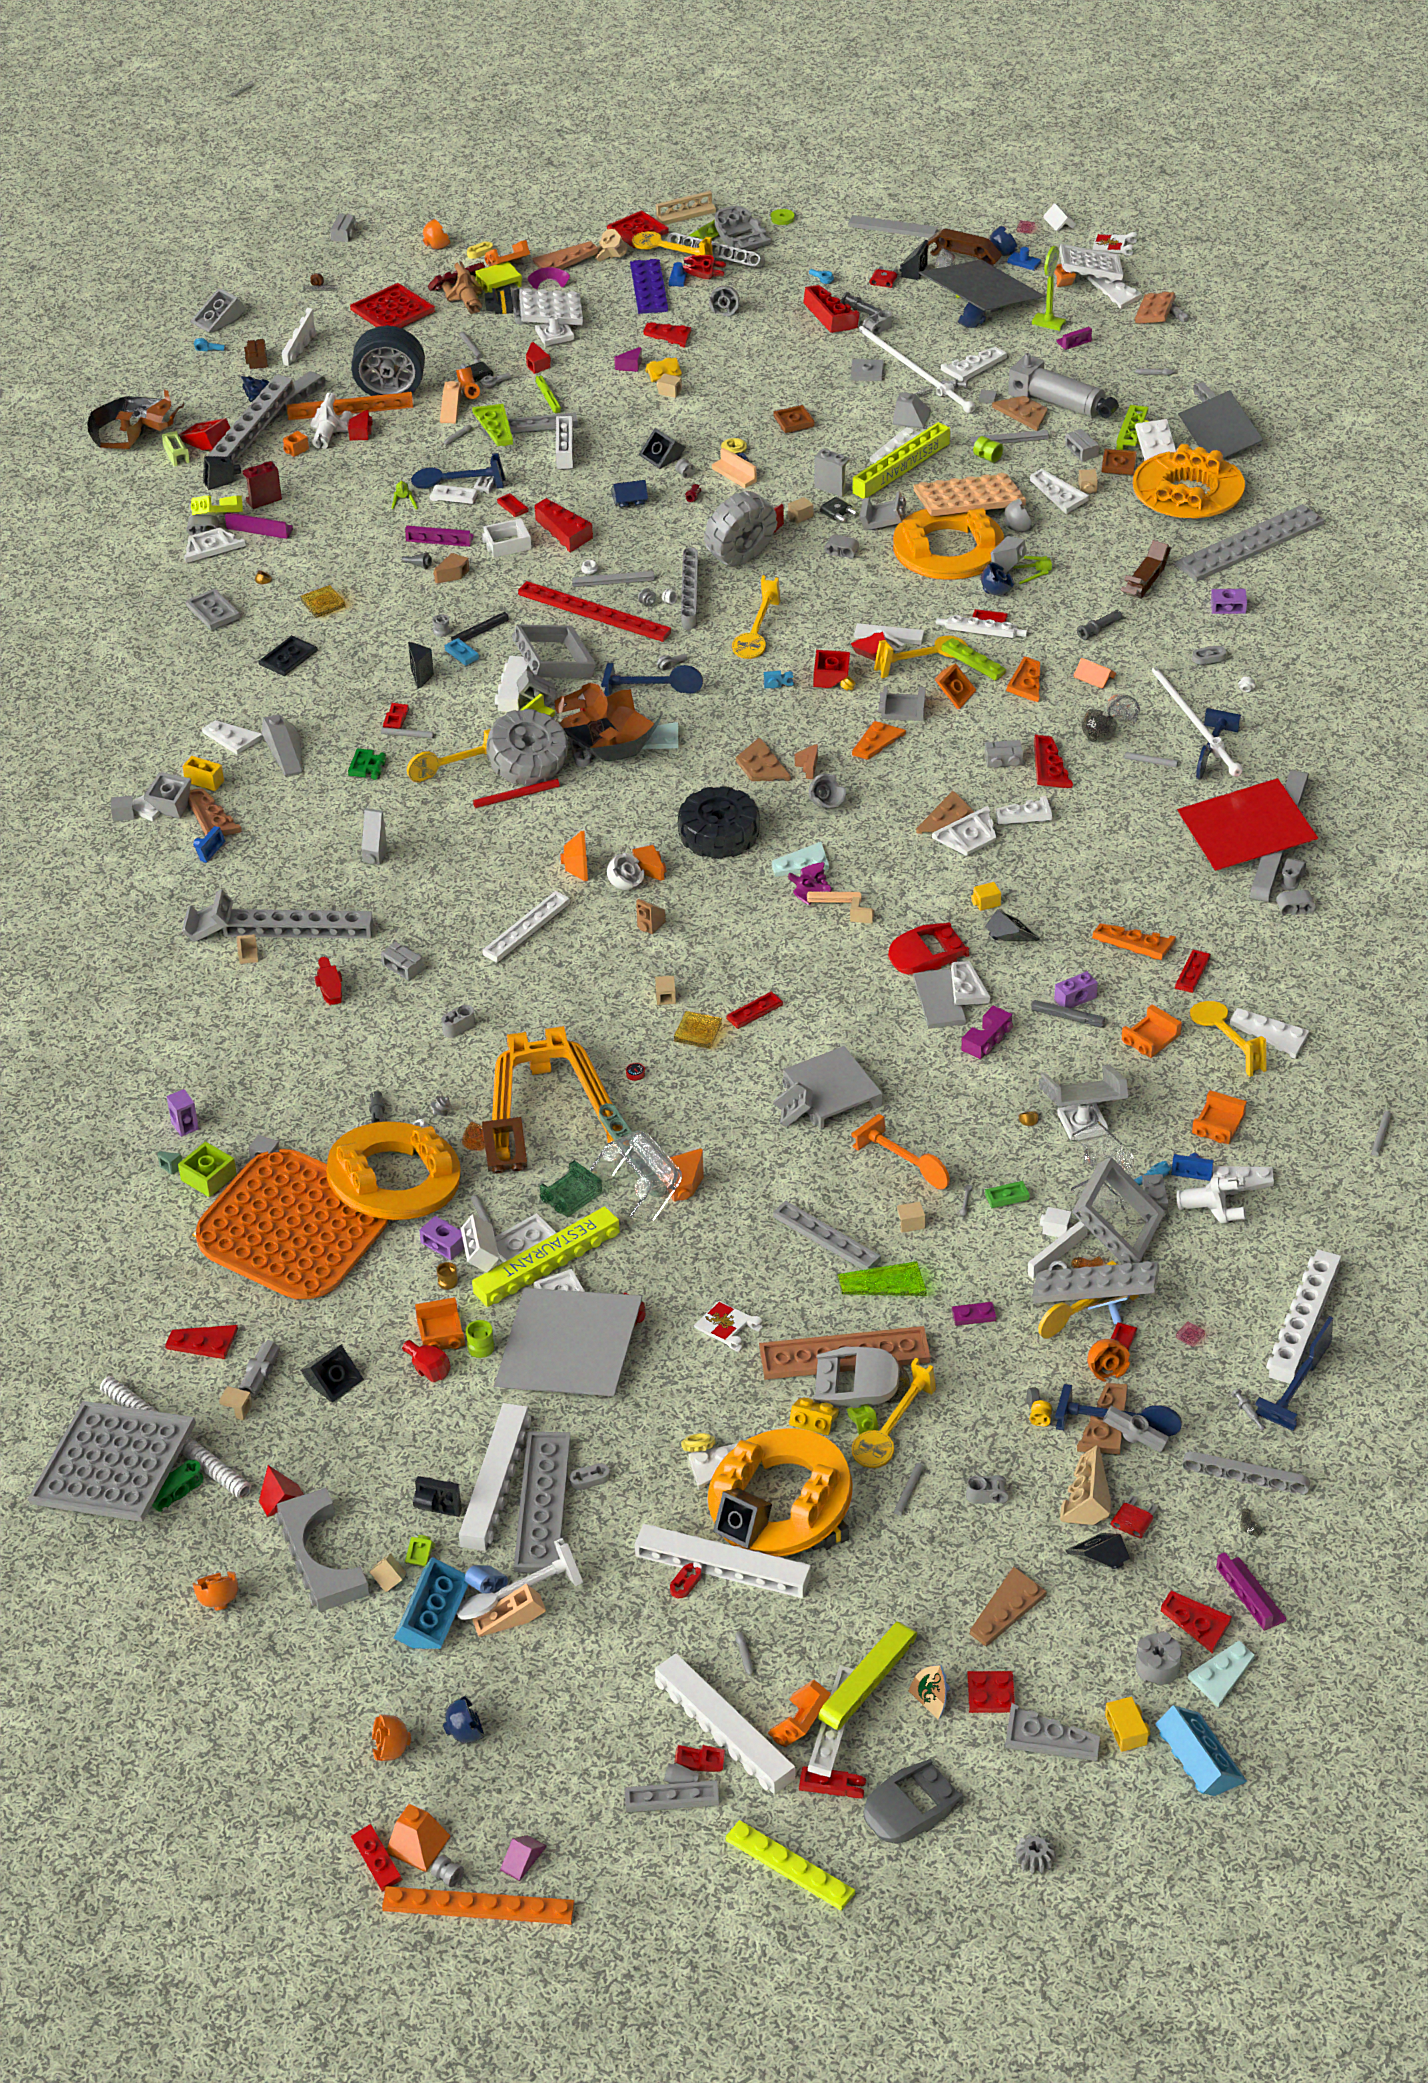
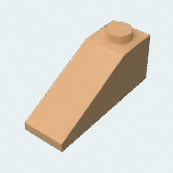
M445 382L440 423H456L462 398L461 382Z
M525 1584L500 1600L493 1609L481 1616L472 1618L478 1636L481 1637L529 1623L546 1612L540 1594L528 1584Z

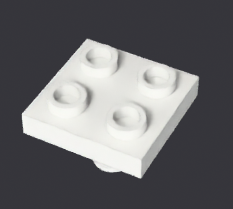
M556 314L549 316V323L535 325V331L545 346L574 340V334L567 324H559V316Z
M1096 1102L1058 1108L1057 1114L1070 1141L1108 1133V1126Z

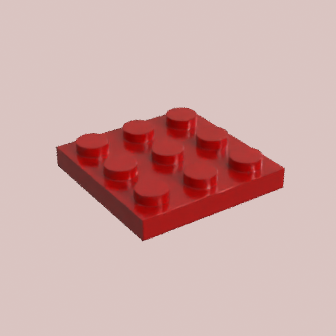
M642 210L607 225V229H615L622 240L633 248L636 247L633 245L632 239L638 233L649 231L658 233L660 236L669 233L667 226Z

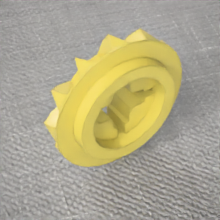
M730 438L723 441L721 449L725 448L734 454L744 453L747 449V444L742 439Z
M707 1433L690 1435L681 1442L683 1450L691 1453L711 1449L716 1444L715 1437Z

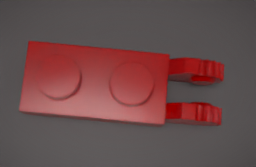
M804 1766L802 1767L799 1791L837 1796L846 1795L847 1797L862 1799L864 1790L855 1786L864 1787L866 1778L861 1775L832 1770L830 1777L809 1772L808 1767Z

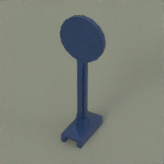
M492 453L491 467H486V469L442 473L438 468L428 467L413 474L411 482L414 487L425 489L437 485L443 479L494 476L497 488L504 489L503 481H506L499 453Z
M607 663L601 686L605 687L604 694L606 697L611 695L613 686H620L621 684H670L680 693L693 694L701 689L703 676L698 669L688 665H681L675 667L669 676L621 677V675H616L614 663Z
M1207 708L1204 725L1214 728L1212 732L1213 737H1219L1223 730L1238 733L1241 715ZM1209 742L1202 747L1198 759L1196 779L1199 780L1203 777L1208 756L1211 753Z
M1064 1384L1055 1418L1058 1419L1056 1430H1065L1069 1414L1104 1418L1108 1409L1072 1402V1385ZM1152 1405L1143 1409L1141 1413L1123 1411L1132 1417L1135 1415L1143 1416L1148 1421L1150 1427L1168 1437L1176 1435L1181 1430V1416L1169 1407Z

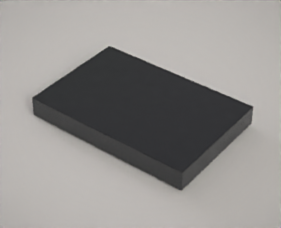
M291 635L260 659L258 663L260 666L285 677L317 652L318 648Z

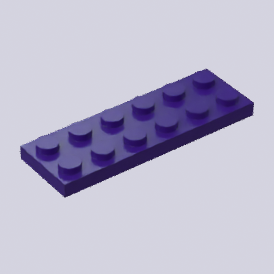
M660 259L630 261L638 314L668 312Z

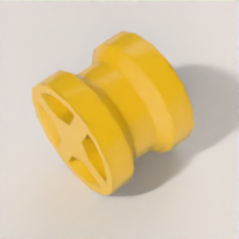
M1043 1400L1033 1402L1029 1418L1030 1422L1037 1426H1048L1051 1421L1052 1405Z

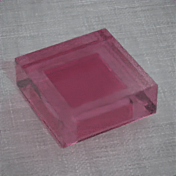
M1020 220L1017 232L1032 234L1035 222Z
M1187 1321L1176 1333V1338L1194 1347L1205 1335V1330Z

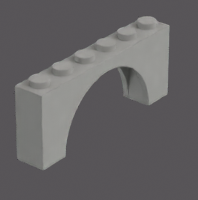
M327 1488L278 1503V1513H275V1518L278 1526L283 1525L284 1529H281L285 1542H290L288 1548L291 1557H296L297 1559L295 1561L297 1572L303 1573L304 1577H301L305 1590L309 1589L311 1592L308 1593L311 1605H316L318 1611L321 1612L369 1596L368 1583L361 1567L352 1569L329 1568L313 1560L305 1549L306 1541L314 1528L324 1520L335 1516L333 1502Z

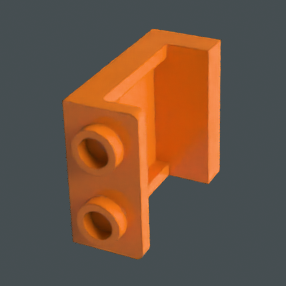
M523 240L512 245L514 253L499 257L497 249L485 253L486 264L490 267L503 262L522 259L530 255L527 241Z
M1151 1004L1147 1008V1016L1131 1029L1127 1026L1122 1028L1121 1040L1126 1045L1137 1049L1141 1054L1152 1058L1181 1035L1182 1022Z
M1209 1090L1206 1104L1198 1119L1195 1118L1193 1121L1192 1133L1199 1137L1215 1140L1218 1143L1230 1144L1245 1116L1247 1101Z
M455 1297L415 1304L416 1319L422 1345L434 1346L441 1350L457 1349L465 1346L464 1333L461 1328Z
M813 1679L795 1691L789 1698L799 1708L795 1716L783 1720L771 1728L768 1734L777 1744L784 1747L801 1738L807 1733L831 1693Z

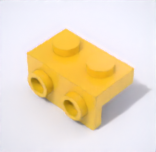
M669 357L658 362L651 361L645 369L646 373H649L651 382H657L664 374L677 377L682 375L677 358Z
M799 1398L792 1405L789 1425L829 1435L832 1422L838 1417L839 1409L829 1403L820 1404L813 1402L810 1398Z

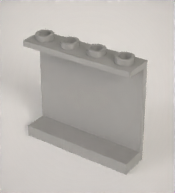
M845 1046L783 1069L782 1084L785 1089L790 1088L796 1082H800L813 1091L812 1107L807 1113L812 1124L817 1125L820 1130L824 1129L825 1118L870 1101L875 1109L882 1106V1092Z
M1110 1064L1102 1065V1081L1059 1086L1045 1072L1041 1073V1078L1039 1079L1040 1090H1043L1044 1094L1058 1107L1128 1098L1127 1079Z

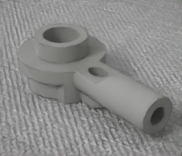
M508 372L497 377L485 376L481 379V385L487 389L493 388L497 383L510 379V373Z
M682 654L672 658L669 655H663L658 659L656 666L658 669L665 671L672 668L678 662L687 660V655Z

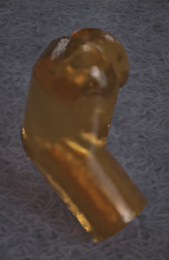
M1099 1256L1091 1260L1075 1257L1072 1259L1071 1265L1073 1268L1097 1267L1103 1265V1261Z

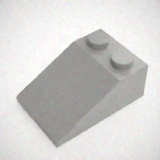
M218 288L190 322L206 332L212 333L236 321L246 308L237 297Z

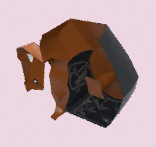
M164 390V399L133 396L121 397L91 411L87 421L88 433L100 448L130 449L137 438L145 431V426L159 431L172 426L174 417L178 410L184 407V402L182 406H178L170 415L168 422H162L163 416L171 408L168 390ZM131 417L140 418L133 426L130 424ZM119 419L121 421L120 430L127 431L128 442L101 443L99 429Z
M588 683L583 685L582 689L554 700L557 714L579 708L586 709V712L580 711L563 718L559 724L564 729L566 735L577 745L604 761H615L636 756L645 746L661 720L660 715L657 721L653 723L635 711L631 689L617 691L606 697L598 684Z

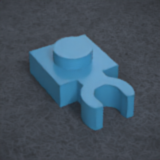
M781 670L763 672L764 689L782 687V684L787 686L794 685L793 679H788L793 678V672L791 671L781 674Z

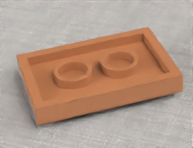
M1175 293L1146 294L1135 316V323L1165 322L1175 300Z

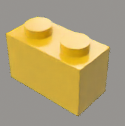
M191 756L182 766L184 777L191 778L192 785L216 791L224 782L221 764Z
M1132 1696L1106 1703L1105 1717L1121 1752L1146 1746L1148 1736H1150V1728L1147 1722H1143L1141 1708L1139 1704H1135Z

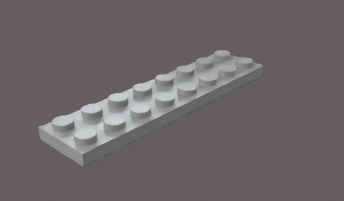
M528 1431L514 1572L535 1573L552 1565V1562L559 1559L554 1541L560 1539L562 1535L571 1440L570 1432Z

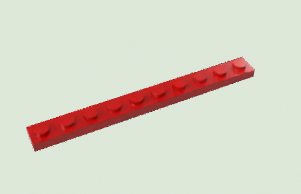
M526 581L518 589L519 596L664 642L671 634V627Z

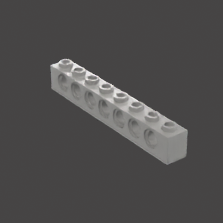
M276 374L208 456L229 457L234 464L295 392L293 379Z
M232 909L228 926L223 928L224 937L254 934L256 937L371 939L373 915L372 911Z

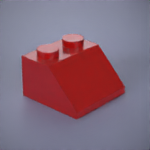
M816 649L813 687L831 688L845 679L849 672L850 652Z

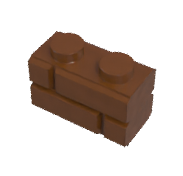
M247 340V347H244L246 364H249L250 369L268 368L265 340Z

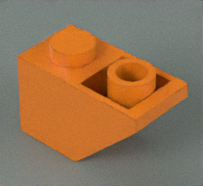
M654 845L632 849L633 856L638 859L639 862L637 864L641 871L644 870L645 876L664 880V873L667 872L664 862H661L660 852L656 851Z

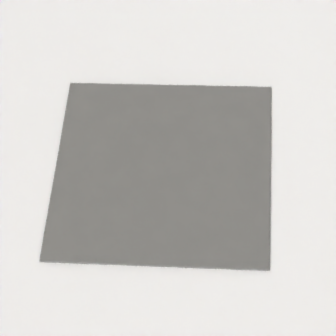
M524 1288L494 1387L615 1396L642 1296Z

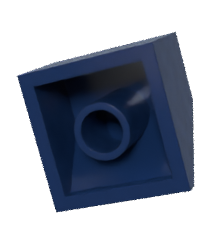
M646 480L615 483L610 489L614 504L619 505L620 508L628 507L630 503L643 505L648 500Z

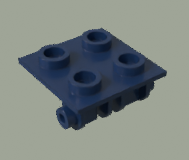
M241 376L243 381L242 388L245 390V394L250 402H253L270 382L266 379L260 380L251 376Z

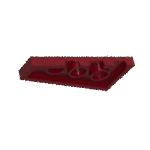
M483 262L470 265L465 269L469 271L470 275L476 276V271L485 268ZM450 271L443 276L437 275L427 286L430 291L433 289L438 291L442 289V284L446 281L454 285L458 280L457 271L453 273Z

